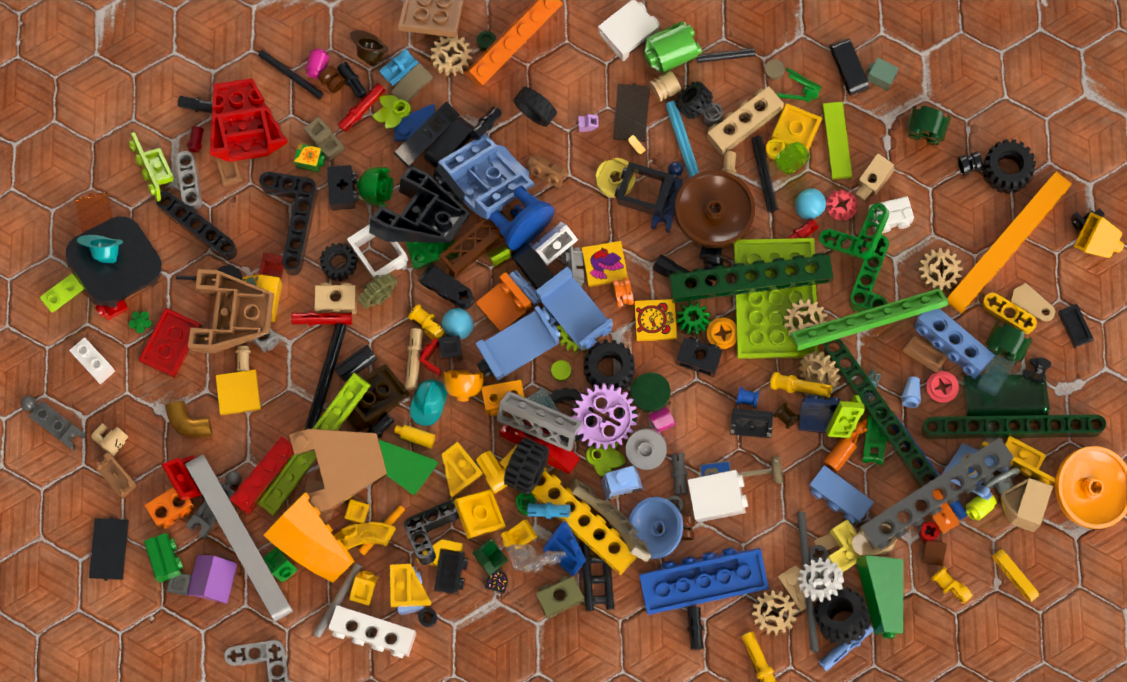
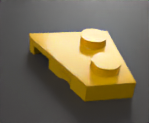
M458 442L442 454L449 492L452 498L483 475V472Z

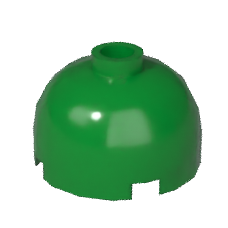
M372 167L361 175L357 182V189L362 200L373 206L387 205L385 201L391 199L393 191V178L389 177L388 172L391 173L390 169L387 167Z

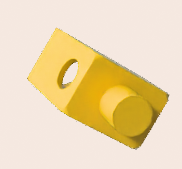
M1090 212L1074 247L1089 254L1110 258L1114 251L1119 253L1123 250L1124 243L1120 241L1122 232L1105 218Z

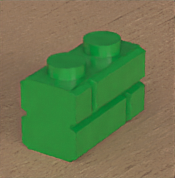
M164 533L144 541L153 574L158 583L181 575L180 569L183 568V563L180 556L176 557L175 550L178 547L174 537L171 538L168 533Z

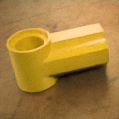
M491 451L484 452L476 458V462L486 476L485 479L494 494L507 487L504 484L505 470L500 467Z

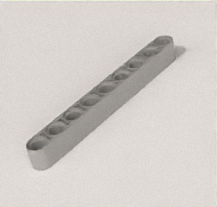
M202 454L186 463V467L274 622L293 612L205 456Z

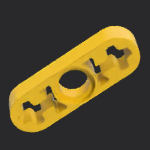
M989 293L983 299V308L1008 325L1026 334L1031 333L1037 325L1036 318L996 293ZM992 298H993V299L996 300V301H995V304H996V305H993L992 307H990V306L988 305V304H989V301H988V300L991 301ZM1001 304H1004V306L1002 307V309H1001V311H1000V313H999L997 310L999 309V307L1001 306ZM1007 308L1013 309L1015 316L1007 318L1004 315V310ZM1019 314H1021V320H1019L1017 323L1014 322L1018 318ZM1030 320L1031 326L1025 328L1023 326L1024 322Z
M999 549L992 555L995 563L1026 600L1032 602L1039 596L1036 588L1002 549Z

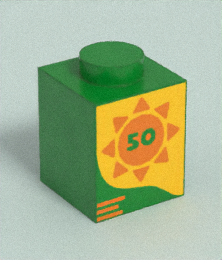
M298 143L294 164L298 169L319 173L320 167H323L325 164L326 156L323 154L322 148Z

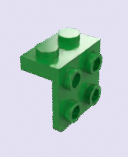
M454 240L451 243L406 242L413 268L420 269L438 260L439 255L455 242ZM450 253L446 258L453 260L458 257V253Z

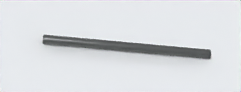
M798 512L802 570L805 571L804 564L810 566L805 512ZM809 596L805 597L810 652L816 653L819 652L815 607L814 601Z

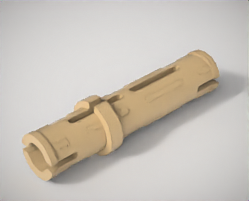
M418 328L410 329L409 346H407L408 362L405 389L408 390L418 389L419 359L423 350V330Z

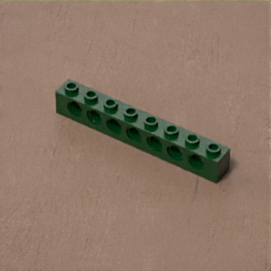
M816 253L812 257L804 258L803 255L794 256L791 260L776 258L768 263L760 260L753 262L752 265L737 263L732 265L733 267L725 268V266H715L713 270L697 268L689 273L675 271L673 275H669L672 303L832 283L833 280L830 255H824V253ZM813 266L816 272L808 273L805 267ZM787 268H792L795 270L796 274L793 276H789L786 274L785 270ZM773 271L776 277L768 278L765 272ZM747 273H752L755 275L756 279L753 281H749L746 279L745 275ZM733 276L736 282L728 283L725 277ZM712 278L716 281V284L709 286L705 283V280ZM693 281L696 287L690 289L686 287L685 283Z

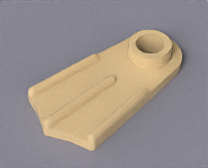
M1027 283L1013 290L1010 302L1041 321L1053 319L1055 315L1054 307ZM1042 311H1048L1049 315H1043Z

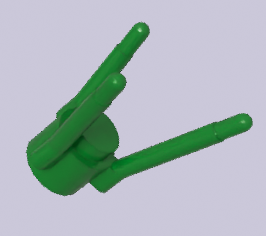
M786 68V71L790 73L788 75L789 78L805 85L802 93L806 95L775 94L779 98L804 100L809 103L811 99L816 100L821 85L810 81L790 68Z

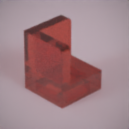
M263 252L258 275L279 277L281 280L284 270L282 264L283 256Z

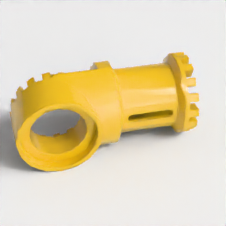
M420 304L416 305L413 308L414 311L411 310L412 313L409 314L408 318L422 325V329H424L429 338L439 340L445 332L443 328L440 329V325L438 327V324L433 322L435 315L426 312L421 308Z
M943 567L931 579L941 586L944 594L951 590L956 598L959 597L958 600L965 604L973 597L972 593L963 583L953 580L946 572L947 569Z

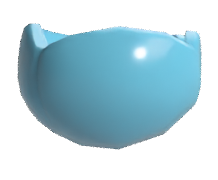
M809 188L797 196L794 208L802 219L809 220L821 215L825 210L827 202L825 196L819 190Z
M453 308L443 315L441 325L447 335L459 336L461 340L471 334L474 322L466 310Z

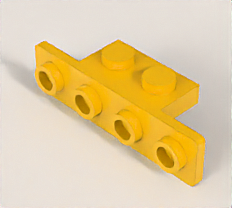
M1009 436L1005 445L1014 457L1010 462L1011 466L1009 468H1012V466L1019 468L1022 475L1026 477L1032 476L1038 479L1039 482L1054 486L1056 478L1039 470L1046 454ZM983 441L979 449L984 448L989 443Z

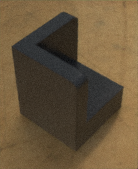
M459 336L439 338L441 359L458 357V361L463 360Z

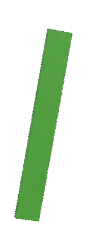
M940 288L792 332L790 333V339L799 351L948 306V299Z

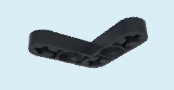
M454 500L447 501L412 516L405 521L404 528L420 564L428 565L436 559V553L427 532L460 518L453 502ZM432 516H438L436 520L428 521ZM425 538L423 542L415 543L417 539ZM426 549L428 555L424 556L422 550Z

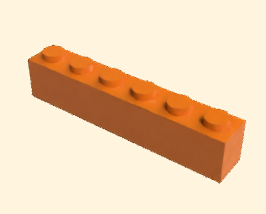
M535 0L464 74L477 87L484 85L563 3L560 0Z

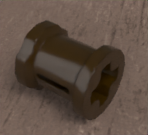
M784 403L773 416L775 418L778 417L786 425V428L790 429L800 416L798 414L795 415L787 407L788 404Z

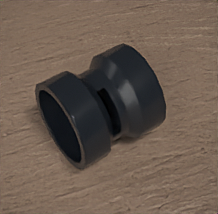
M978 151L971 153L970 156L962 155L958 157L959 169L963 176L970 174L971 171L978 172L983 170L982 158Z
M707 255L703 261L704 269L713 270L715 266H723L724 260L716 256Z

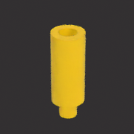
M396 425L394 433L400 435V439L430 449L436 437L435 434L408 425L403 427Z

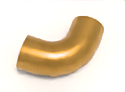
M176 401L165 405L169 422L180 435L188 438L213 436L209 416L199 419L191 418L187 413L185 401Z

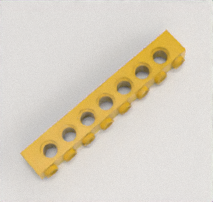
M516 446L500 462L501 468H504L505 471ZM545 467L541 478L545 479V483L540 486L536 485L531 494L541 504L551 502L556 505H574L575 509L570 513L569 518H556L562 523L566 521L572 532L621 575L635 561L637 556L630 553L627 544L620 539L621 535L614 528L610 530L605 526L606 521L600 515L594 516L590 512L591 508L584 501L580 503L575 498L576 495L572 494L570 488L564 489L560 485V479L554 474L550 476L545 471L547 469ZM558 491L560 496L557 499H551L549 497L550 493ZM582 518H588L590 523L587 526H581L579 521ZM597 532H603L605 537L602 540H597L594 538V535ZM613 545L620 547V551L616 554L609 552V548Z

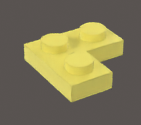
M848 519L829 531L841 549L828 556L826 560L830 559L831 564L836 562L838 568H841L842 573L855 565L857 558L862 557L852 547V540L857 532Z

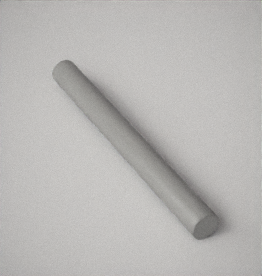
M354 564L313 635L318 638L322 636L333 617L336 605L339 606L356 575L360 572L361 565Z

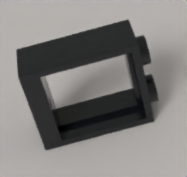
M629 162L627 168H624L622 171L621 179L623 180L621 186L618 185L615 191L618 205L663 218L676 183L675 176ZM633 172L664 181L656 205L625 196Z

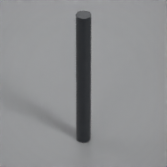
M264 50L260 51L258 54L260 58L319 100L322 99L324 96L323 92Z

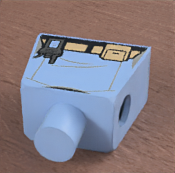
M634 466L606 473L601 480L607 500L644 490L639 472Z

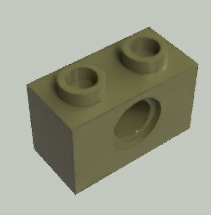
M569 576L562 577L557 580L558 584L553 586L548 584L538 589L539 592L536 593V596L547 619L584 602V597L574 576L571 578ZM555 592H564L565 598L560 601L556 600L553 597Z

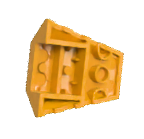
M305 492L273 524L264 536L293 560L333 583L354 560L341 541L333 537L331 534L332 528L329 524H324L319 517L320 511L316 506L312 507L308 501L310 497Z

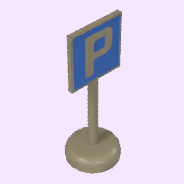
M780 455L772 458V468L738 472L743 477L773 473L775 483H784ZM730 460L700 464L701 477L731 471Z

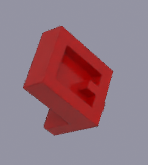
M124 299L119 301L117 306L109 308V306H95L100 317L105 316L108 321L129 309Z

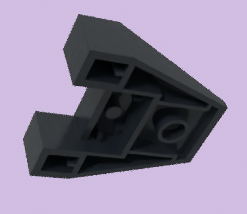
M410 165L400 178L399 193L411 198V201L400 215L380 205L370 219L369 233L386 242L451 243L470 216V212L428 173Z

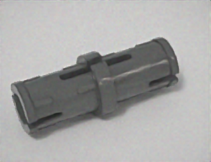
M677 453L671 454L673 464L671 475L674 478V494L681 496V487L682 495H687L686 477L688 474L685 471L684 453H678V461Z

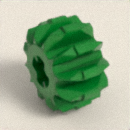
M689 301L688 307L681 305L682 311H677V316L680 318L676 320V323L682 324L680 326L681 331L687 328L688 335L691 334V330H694V334L698 335V329L704 332L706 330L704 325L710 324V321L707 319L710 317V313L705 312L707 309L705 305L699 308V301L696 302L695 306ZM692 315L696 316L695 321L690 320V317H692Z

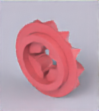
M841 189L834 191L828 196L826 209L832 218L845 221L856 214L858 203L856 196L851 194L850 191ZM838 198L842 202L848 201L845 205L846 210L843 207H837L839 204Z
M938 371V373L935 372L929 377L926 383L927 393L932 400L938 403H948L958 394L959 383L953 374L946 371ZM939 382L948 386L945 389V395L942 390H935L939 387Z

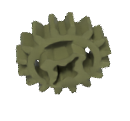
M389 273L382 275L381 278L379 276L373 278L371 282L363 287L362 290L364 292L359 295L358 302L364 309H368L370 306L372 308L374 305H381L393 294L391 290L395 289V285L398 284L396 278Z

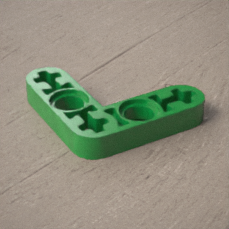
M876 203L871 206L858 237L826 229L821 232L819 241L827 249L863 260L869 259L874 254L889 218V210L882 203ZM882 210L883 214H879L877 216L876 212H880ZM870 227H876V233L872 236H868V229ZM832 237L833 239L837 240V243L831 240H828L827 242L826 238ZM845 240H851L850 247L843 249L842 243ZM865 247L868 248L867 251H863V252L860 251L861 248H865Z

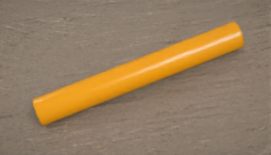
M399 505L383 523L392 525L405 509ZM363 544L358 551L365 555L374 544Z

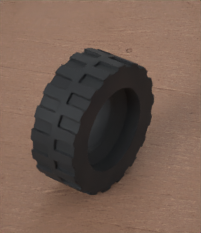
M524 86L513 99L516 107L526 117L543 127H547L557 115L553 105L540 93L529 87Z

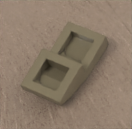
M418 63L404 76L391 93L399 100H405L409 103L419 94L418 91L429 83L433 77Z
M320 117L304 128V131L317 147L322 148L323 154L330 161L345 150L344 145L336 138Z

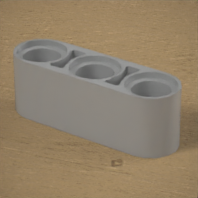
M182 151L176 157L181 197L184 204L193 211H196L202 206L197 163L190 152ZM191 160L188 165H182L183 161ZM188 178L194 179L192 183L185 184ZM192 196L197 197L194 202H192V203H189V202H188V199H189L190 197H192Z

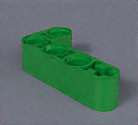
M881 235L878 242L882 244L879 254L874 251L872 257L864 260L849 299V306L854 311L862 312L872 309L873 304L876 303L881 306L888 304L884 297L872 293L889 247V240L884 235ZM875 261L877 267H870L867 262ZM868 279L871 284L863 285L860 280ZM859 296L864 300V302L860 304L856 303L854 301V297Z

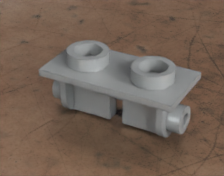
M571 245L562 253V262L564 263V268L568 267L572 271L573 278L582 288L584 284V270L577 269L576 266H583V253L580 251V248H573V245Z

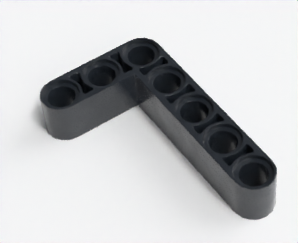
M265 172L260 176L259 182L266 194L295 199L282 264L289 275H297L303 267L318 190L315 182L310 178ZM268 180L274 181L271 186H265ZM286 184H293L291 189H284ZM307 186L313 187L310 192L303 191ZM302 205L309 206L306 211L299 210ZM298 224H305L303 229H295ZM295 242L301 243L297 249L291 248ZM296 261L295 267H287L289 262Z

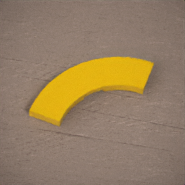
M381 522L356 523L342 528L333 537L339 539L346 550L367 543L387 546L396 528Z

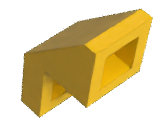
M440 540L433 545L436 559L428 565L438 567L441 550L460 553V551H463V544ZM425 550L423 552L424 556L428 555L427 551Z

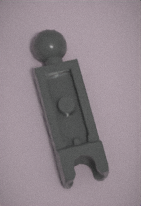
M32 396L22 398L21 408L25 411H32L29 417L71 450L76 449V446L72 443L74 436H79L82 439L86 437L80 429L43 401L37 405L36 399Z
M230 471L226 475L225 484L219 481L229 499L235 493L232 487L238 486L242 480L241 474L237 471ZM206 500L186 525L191 531L196 526H201L199 535L202 539L208 536L217 522Z

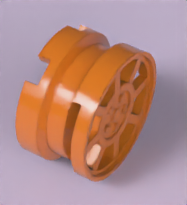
M625 277L620 281L618 279L613 280L617 307H621L623 304L634 305L629 277Z

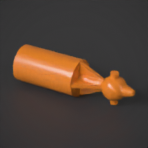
M866 419L857 423L856 429L850 438H840L823 461V464L834 473L840 471L857 448L856 442L859 434L867 431Z

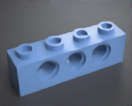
M940 308L923 313L913 326L918 334L926 337L935 348L940 349L947 355L950 361L955 362L967 375L972 376L974 379L990 364L995 356Z

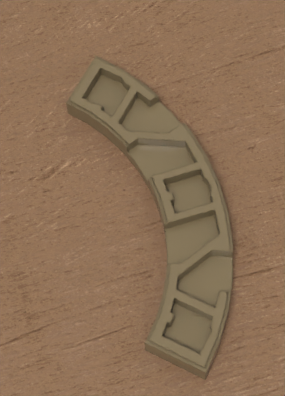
M573 478L570 482L572 494L578 496L601 513L620 533L630 553L647 562L651 554L643 539L640 541L636 535L638 532L632 523L607 499L601 500L594 494V489L582 481Z

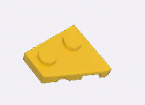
M390 565L391 607L431 606V601L412 565Z

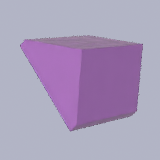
M197 555L187 595L227 604L237 563L217 556Z

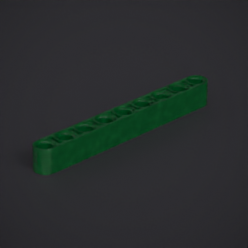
M839 338L826 342L824 346L826 356L830 355V361L836 362L834 367L839 368L838 373L853 394L859 395L864 404L865 411L918 486L921 488L925 485L923 482L925 476H930L933 480L937 478L938 475L842 340ZM835 343L839 346V350L832 352L829 350L828 345ZM848 360L851 366L849 368H842L840 361ZM859 376L863 383L855 385L852 382V378ZM865 393H872L874 400L868 402L864 399L863 395ZM878 409L884 410L886 417L878 418L875 411ZM895 426L898 434L890 435L887 428ZM907 443L910 450L908 452L901 451L899 444ZM914 459L919 460L922 467L920 469L913 468L911 461Z
M1101 415L929 417L923 423L921 432L927 439L1008 438L1009 436L1013 438L1096 437L1105 429L1106 420ZM1051 422L1056 423L1059 426V430L1051 429L1049 424ZM1070 422H1076L1079 425V430L1072 429ZM1091 422L1098 423L1100 429H1093L1091 427ZM970 423L975 424L977 431H970L967 425ZM994 423L998 430L991 431L988 428V424ZM1015 423L1018 426V430L1012 431L1008 424ZM1029 423L1037 424L1039 429L1037 431L1030 429ZM954 424L957 427V431H949L947 425ZM926 425H935L937 431H928Z

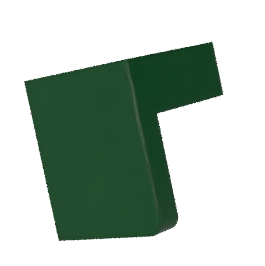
M492 538L472 552L489 576L508 562L507 557Z

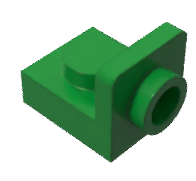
M277 547L263 557L270 572L281 582L286 581L298 570L290 562L286 554Z

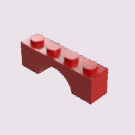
M281 436L229 499L233 505L247 516L257 507V503L264 495L266 489L293 456V447L289 441Z

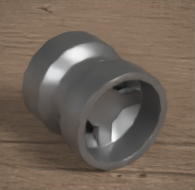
M712 102L708 104V109H704L705 112L702 116L703 123L708 127L715 123L720 124L722 121L723 111L721 106Z

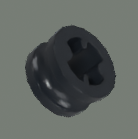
M424 608L420 611L418 618L422 626L429 628L436 624L437 614L433 609ZM427 612H429V615L432 613L434 616L431 618L430 623H427L426 620L423 622L422 620Z

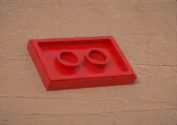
M165 307L138 361L175 378L190 350L188 348L190 328H201L202 324Z

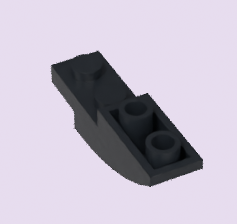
M446 101L394 154L408 167L460 114Z

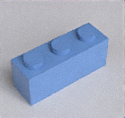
M823 466L808 488L811 490L810 494L818 500L822 498L827 502L826 505L831 510L841 512L844 515L843 518L845 520L848 519L850 524L855 523L858 525L874 504L871 499L826 466Z

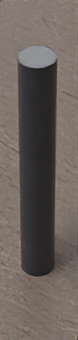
M755 49L698 55L696 61L697 63L752 57L755 56Z

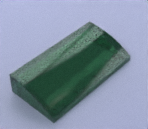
M964 375L966 416L1048 415L1050 406L1046 376L1044 375V383H1036L1029 378L1025 379L1024 375H978L976 379L972 376Z

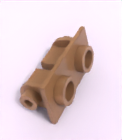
M540 155L530 157L527 165L529 173L561 189L563 180H566L568 176L566 169L555 164L551 168L548 167L550 161L540 157Z

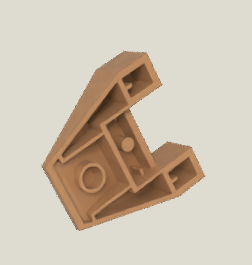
M198 269L195 289L201 294L216 295L212 329L190 328L189 349L195 353L215 354L270 333L274 293L218 270Z
M307 429L289 434L295 455L298 456L313 451L316 453L325 489L308 493L310 497L308 501L312 507L316 506L320 513L335 509L387 474L376 433Z

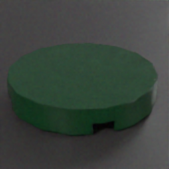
M648 372L641 374L634 380L631 385L630 394L634 405L638 409L650 413L660 411L668 404L671 389L669 382L658 373Z

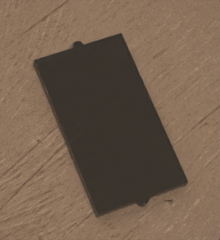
M635 83L632 85L618 84L613 140H625L628 142V139L634 135L639 142H645L650 86H639Z

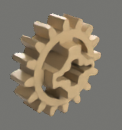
M458 35L457 38L447 37V39L441 36L440 43L435 41V48H431L433 55L430 58L431 61H434L433 67H438V73L445 71L446 76L451 72L455 77L457 71L463 74V68H469L467 62L473 61L471 57L473 52L472 49H469L470 43H465L464 37L459 40ZM439 58H441V60H444V61H445V64H443V63L439 60Z
M939 248L938 253H936L932 249L930 256L925 254L924 260L920 261L919 265L922 267L919 268L918 273H923L920 280H926L924 286L931 285V291L935 290L936 287L940 288L941 291L944 287L947 291H950L951 285L956 287V280H960L962 277L958 274L963 271L962 267H958L961 264V260H955L956 254L950 256V250L942 253V248ZM936 259L934 264L928 265L932 260ZM939 264H940L941 270L944 271L943 274H942V276H941L940 270H938ZM953 275L951 279L945 281L947 276Z
M800 299L799 305L793 302L791 305L793 310L787 308L786 313L789 316H784V321L788 322L784 325V328H790L788 336L792 332L827 322L823 321L828 316L827 314H822L824 307L817 308L818 302L816 301L812 305L810 304V299L806 303H803ZM801 309H808L807 311L803 312L799 311ZM815 313L817 314V316H818V318H819V323H818V321L815 320V317H814V314H815ZM808 318L809 323L807 322L806 325L803 324V320ZM792 319L797 323V329H795Z
M817 351L808 353L800 361L802 365L799 369L803 371L800 376L805 377V381L831 385L832 391L839 385L837 381L841 378L837 374L839 368L834 367L836 362L830 361V355L825 357L824 352L821 351L818 354Z
M772 590L770 596L764 592V599L757 598L759 605H753V608L757 610L752 613L753 617H757L754 624L760 623L759 630L762 631L765 628L767 630L766 635H769L771 631L774 632L775 636L778 635V631L785 634V627L791 629L793 626L790 622L796 621V618L792 616L797 614V610L792 609L795 602L789 603L790 596L782 597V591L775 595V591ZM774 600L781 601L783 604H777ZM765 603L767 610L761 615V607ZM771 609H774V611H780L777 615V618L774 615H769L772 611ZM788 611V619L784 623L782 616ZM766 622H772L775 626H770Z

